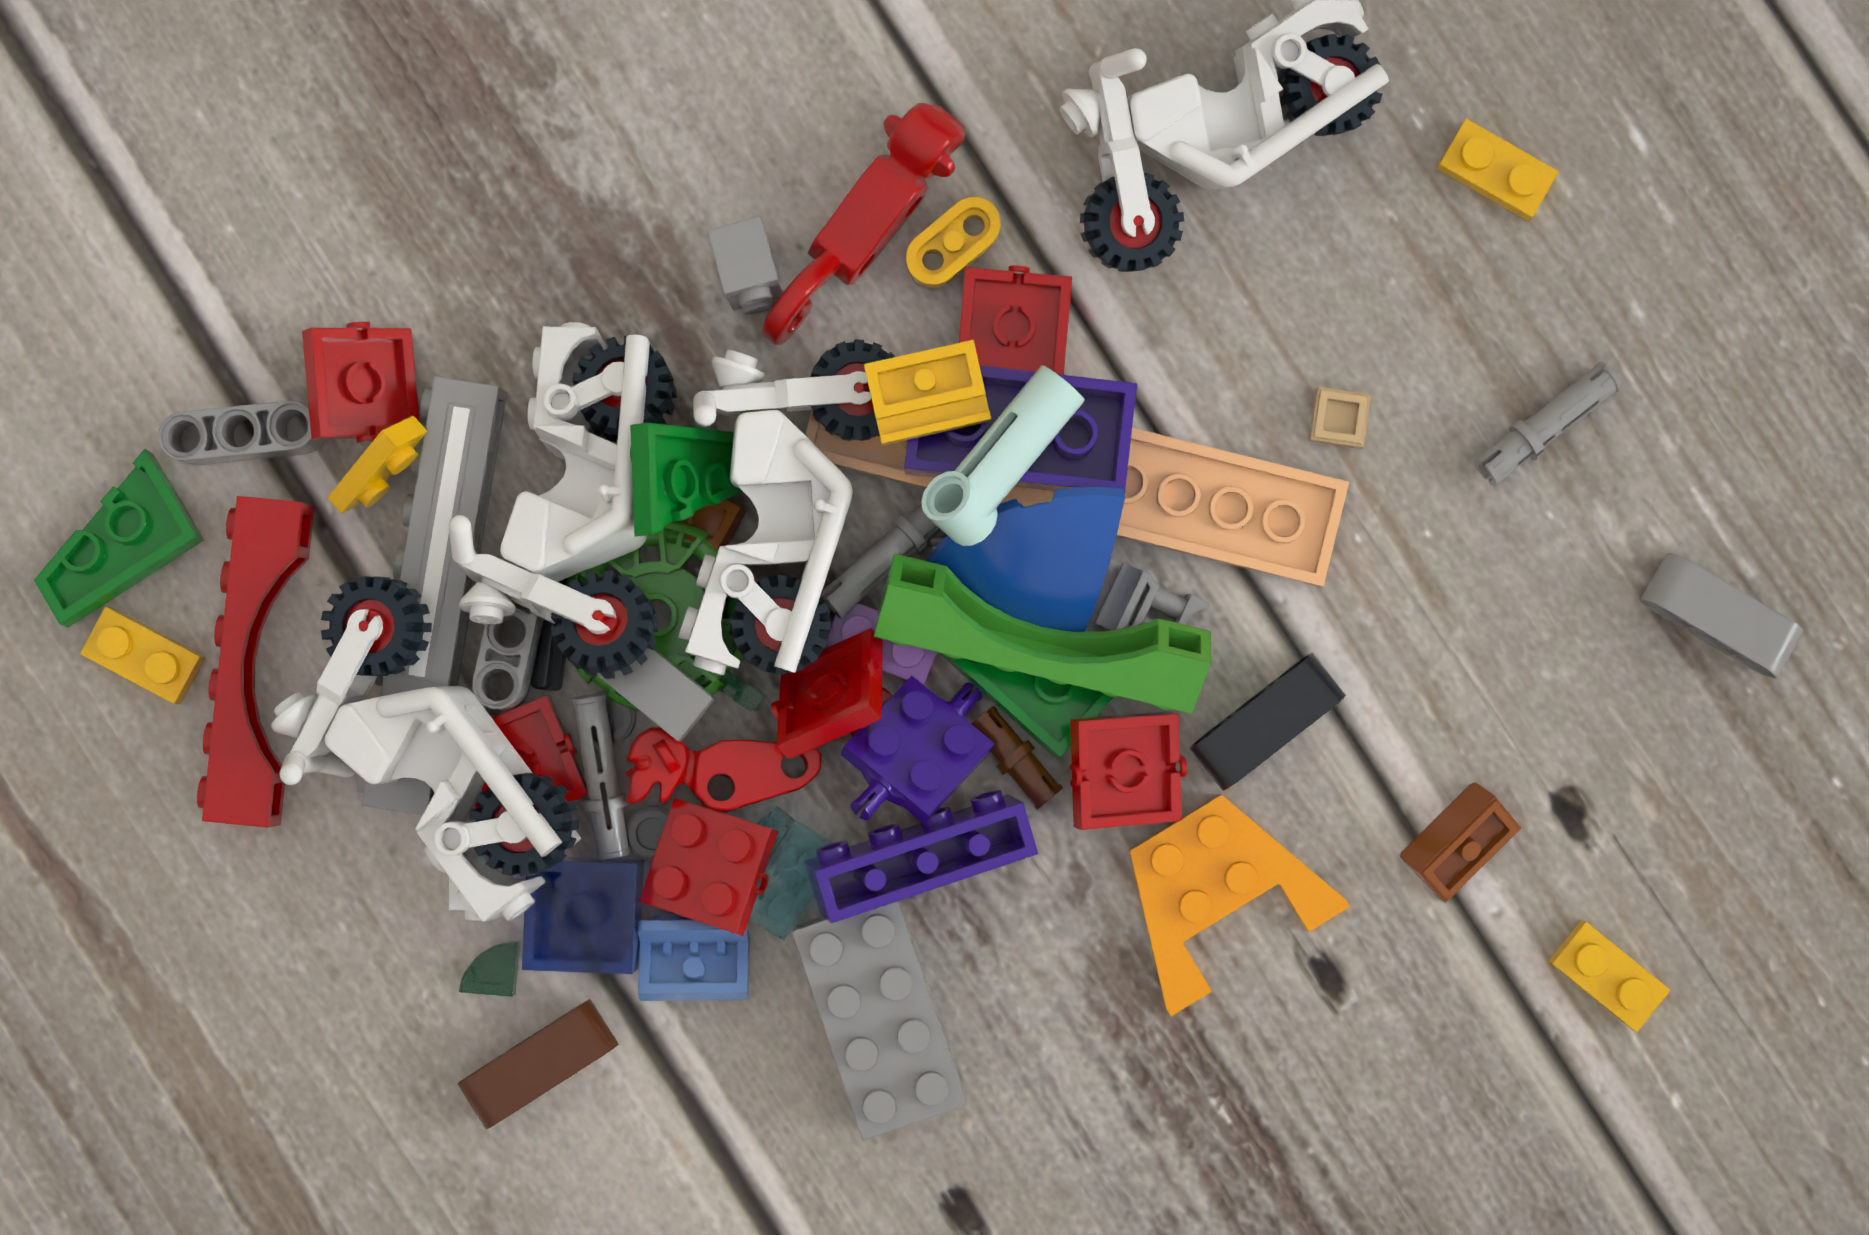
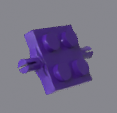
M911 676L882 706L881 719L865 728L859 729L844 745L840 755L863 774L869 785L851 803V809L856 815L863 808L859 818L863 820L870 819L871 815L885 800H888L891 803L904 807L925 824L989 755L995 743L969 723L965 717L969 710L982 699V694L978 688L970 694L974 685L966 682L951 700L947 702L936 696L921 682Z

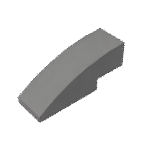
M646 648L644 654L648 659L642 665L637 661L632 663L630 667L633 672L625 676L620 670L614 672L615 678L605 679L601 673H597L601 679L677 741H682L716 699L655 648L654 650Z

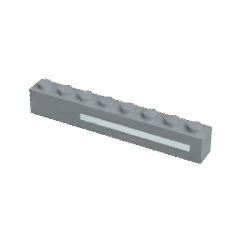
M434 376L432 389L426 388L424 390L421 400L420 417L421 420L427 421L425 429L428 432L425 434L423 442L420 441L414 448L418 456L411 463L412 473H417L418 475L414 495H407L403 506L402 523L403 526H408L409 528L405 548L399 547L395 555L393 577L408 583L406 588L416 589L420 593L421 597L417 599L418 603L427 604L430 612L423 615L424 623H432L431 632L423 633L422 640L428 641L429 644L426 651H417L416 655L420 659L414 665L404 666L406 671L399 674H388V676H378L376 678L375 684L382 686L380 696L425 687L458 686L470 613L460 609L459 603L461 598L476 582L471 580L452 558L449 522L450 519L457 515H463L469 519L472 528L474 550L480 554L507 399V392L499 386ZM360 775L357 777V791L363 793L361 806L423 815L435 794L425 781L416 778L405 777L385 784H370Z

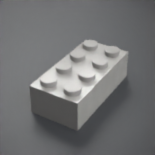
M897 901L832 924L824 917H820L795 926L792 934L862 1141L966 1106V1094L901 902Z

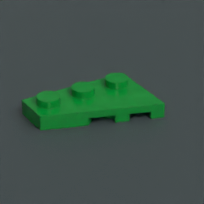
M656 423L630 425L634 537L653 535L664 530L663 526L671 522L682 521L693 516V512L708 505H716L743 492L740 488L735 487L730 480L734 432Z
M144 449L132 463L136 467L118 488L113 486L100 502L103 506L83 530L76 529L34 579L52 613L62 626L69 628L204 541L154 454L147 449Z
M939 653L1057 760L1071 746L1070 719L1097 717L1114 698L1104 695L1100 691L1071 684H1056L1046 678L1017 671L1007 672L993 665L964 658L954 659Z

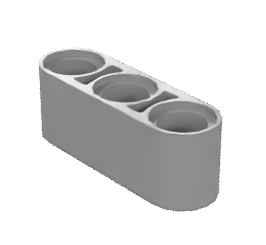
M280 401L178 412L171 414L163 421L158 434L160 447L166 455L191 465L306 455L318 450L326 440H311L309 407L297 401ZM303 414L307 418L308 430L304 437L292 442L287 435V425L293 417ZM250 420L254 427V436L247 445L238 447L234 441V430L242 421ZM196 425L200 433V441L196 448L185 453L180 443L181 435L188 427Z
M1672 553L1666 554L1640 599L1643 605L1748 668L1774 679L1780 674L1804 632L1798 624L1697 564Z
M513 602L515 604V613L503 616L502 623L485 624L473 676L472 689L475 697L482 705L497 711L512 710L519 707L525 701L531 684L544 622L543 618L531 612L529 608ZM520 619L526 628L525 638L518 646L506 648L500 639L501 628L509 620ZM501 671L508 672L514 681V689L507 699L495 701L489 694L488 683L496 673Z

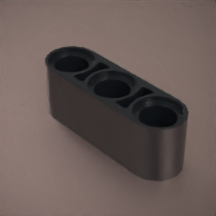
M1312 652L1291 666L1190 746V750L1221 790L1224 791L1343 700L1346 694Z

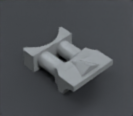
M1122 563L1094 623L1109 631L1134 627L1153 620L1146 616L1151 606L1175 618L1174 622L1184 624L1193 613L1209 607L1210 603L1193 594H1186L1185 599L1161 588L1155 583L1150 573Z

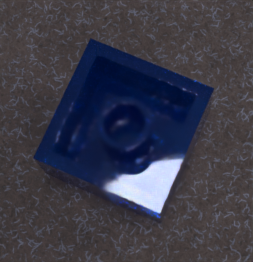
M565 857L560 863L553 864L550 869L526 875V880L542 876L545 883L530 894L535 902L524 911L522 970L633 974L639 969L640 941L637 934L638 921L642 920V902H639L643 891L644 860Z

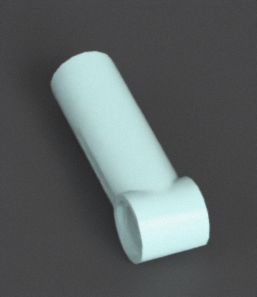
M1041 365L955 471L944 472L936 476L928 484L921 502L923 512L957 544L971 546L983 541L996 525L998 516L996 508L1083 404L1084 398L1058 374Z

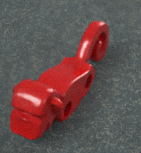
M918 103L902 118L891 114L884 120V129L889 137L887 148L890 150V155L885 154L875 158L846 195L826 225L815 237L808 250V255L814 260L789 284L764 320L762 335L771 343L781 345L796 332L812 308V301L809 298L833 275L846 285L853 284L858 280L923 200L928 188L925 178L929 179L934 175L949 177L954 172L955 164L949 156L964 142L965 128L961 122L942 107Z
M882 687V706L893 695L884 687ZM650 727L637 735L626 756L627 762L632 764L633 768L625 772L626 776L630 778L628 795L625 802L631 805L641 803L648 797L653 787L659 785V801L661 804H664L670 799L676 787L685 784L706 808L720 812H730L800 790L818 776L821 769L822 753L816 748L798 755L804 761L805 771L799 778H790L781 769V760L785 755L776 747V742L747 739L721 740L701 751H692L682 741H677L661 727ZM859 729L851 732V738L858 732ZM724 776L731 781L733 793L729 799L717 801L709 795L707 785L713 777Z

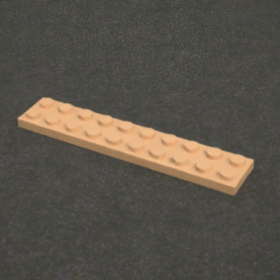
M811 411L805 436L835 466L922 488H927L928 484L935 478L905 474L904 464L907 440L883 446L880 436H875L865 441L843 440L840 436L831 435L825 431V427L816 421L813 411ZM1132 428L1125 500L1117 537L1323 587L1349 482ZM1013 487L1001 503L1017 499L1018 503L1027 507L1038 503L1050 502L1054 491Z

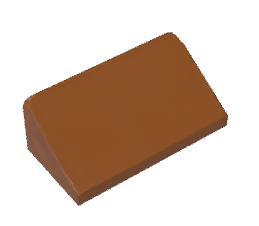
M1473 782L1401 852L1400 858L1446 903L1521 827L1493 794L1478 783Z

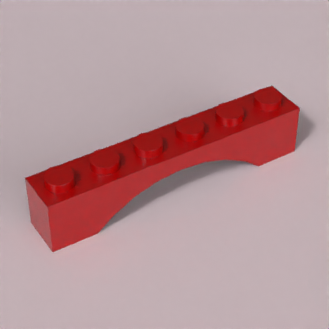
M237 496L236 508H230L228 512L226 536L229 540H232L230 561L224 562L220 575L221 592L226 593L224 615L218 616L214 630L215 645L221 647L219 667L212 670L208 687L209 698L211 701H215L213 722L207 723L203 734V752L209 755L207 776L201 777L197 789V805L199 808H203L202 821L266 828L281 825L285 783L281 780L279 774L282 764L273 752L260 720L255 694V660L261 631L273 603L290 578L309 560L315 509L313 505L296 501Z

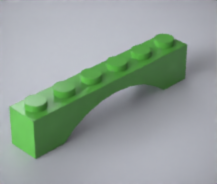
M895 553L893 554L880 600L874 637L889 640L900 646L911 645L939 652L954 659L964 658L993 665L1007 672H1022L1046 678L1056 684H1071L1100 691L1110 697H1124L1149 703L1163 710H1178L1190 714L1193 713L1211 665V631L1159 618L1134 627L1104 632H1071L1041 627L1014 618L987 604L964 586L947 566Z

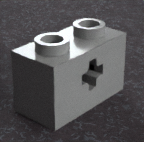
M761 216L707 230L724 294L733 311L743 308L745 315H751L770 310L775 304L774 300L781 296L783 290Z

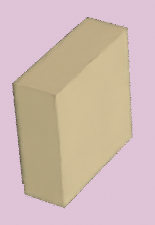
M1317 387L1315 389L1308 441L1362 449L1365 442L1371 394Z

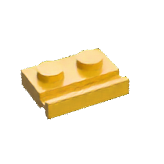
M974 340L864 364L882 446L991 421Z

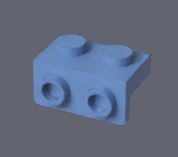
M659 914L653 916L651 920L638 921L637 934L640 941L638 996L640 1001L749 1000L750 936L748 926L744 936L696 920H683L682 917L674 914Z

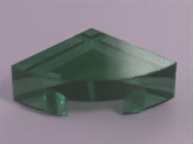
M725 670V674L720 678V681L725 685H720L717 689L733 698V701L750 712L758 711L768 696L728 670Z
M520 941L499 943L479 954L464 972L459 992L509 997L516 995Z

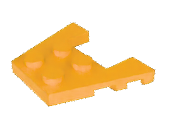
M1221 794L1184 815L1182 821L1171 823L1128 850L1151 943L1155 968L1157 969L1164 1007L1170 1016L1212 992L1184 946V941L1264 892L1279 885L1308 932L1350 907L1344 897Z

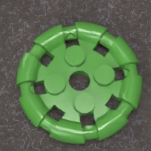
M674 521L663 526L664 530L648 535L645 543L641 546H659L661 561L642 563L640 547L633 552L568 577L565 585L567 587H570L569 583L577 578L580 584L587 582L586 573L595 571L599 577L610 564L622 575L630 578L635 586H639L650 602L654 600L666 602L672 612L671 622L665 629L653 632V637L657 641L654 648L711 695L716 694L726 685L722 680L733 667L727 665L725 674L720 675L693 666L694 658L692 657L694 654L685 652L688 641L678 638L688 606L699 610L705 588L696 586V577L683 569V567L693 556L703 562L705 554L713 557L717 556L718 550L715 551L705 539L709 537V533L696 526ZM684 534H688L697 539L695 540V542H692L684 537ZM727 596L728 618L721 619L722 638L729 653L740 660V667L744 657L738 650L732 634V615L738 599ZM576 668L587 684L593 681L607 692L606 698L619 705L640 711L622 695L616 693L617 691L598 675L595 678L587 675L581 668L579 670Z

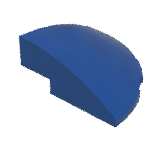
M1111 487L1061 488L1054 491L1050 502L1038 503L1027 507L1018 503L1017 499L999 504L996 508L998 514L996 525L983 541L971 546H962L955 543L947 535L936 546L926 561L947 566L964 586L983 601L1014 618L1041 627L1071 632H1085L1110 563L1125 500L1124 489Z

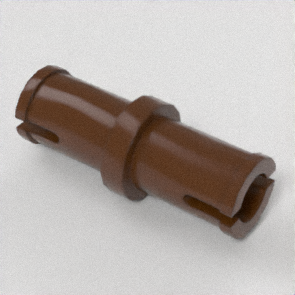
M993 705L971 724L995 743L991 754L999 762L996 768L1002 775L1008 773L1038 810L1060 792L1063 787L1056 782L1032 753L1035 747L1029 740L1023 742Z

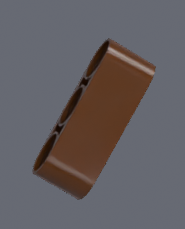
M588 999L457 1084L487 1130L617 1047L619 1043L591 999Z

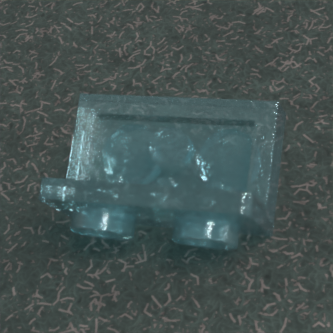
M774 805L767 816H764L757 822L759 825L778 831L765 870V873L769 875V883L763 895L757 894L749 921L785 940L814 895L804 861L816 858L817 849L834 842L797 821L785 810ZM761 878L757 882V888L761 885Z

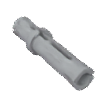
M1599 362L1586 375L1569 386L1526 421H1516L1509 427L1511 432L1474 459V464L1485 480L1491 476L1489 483L1492 486H1497L1510 473L1529 459L1537 460L1544 455V448L1555 438L1568 430L1604 400L1622 389L1621 381L1614 370L1610 367L1604 373L1607 369V364Z
M922 504L905 518L899 516L892 522L893 528L879 542L851 564L837 579L822 589V599L837 617L842 619L859 601L887 578L894 553L911 557L915 553L921 555L928 548L927 542L941 529L923 512Z
M606 693L572 698L588 798L583 800L585 812H591L597 847V859H612L631 854L623 807L628 805L625 802L627 795L620 792L614 745L605 701ZM592 726H595L597 730L602 770L597 768ZM601 782H604L606 787L611 825L606 824L600 787Z

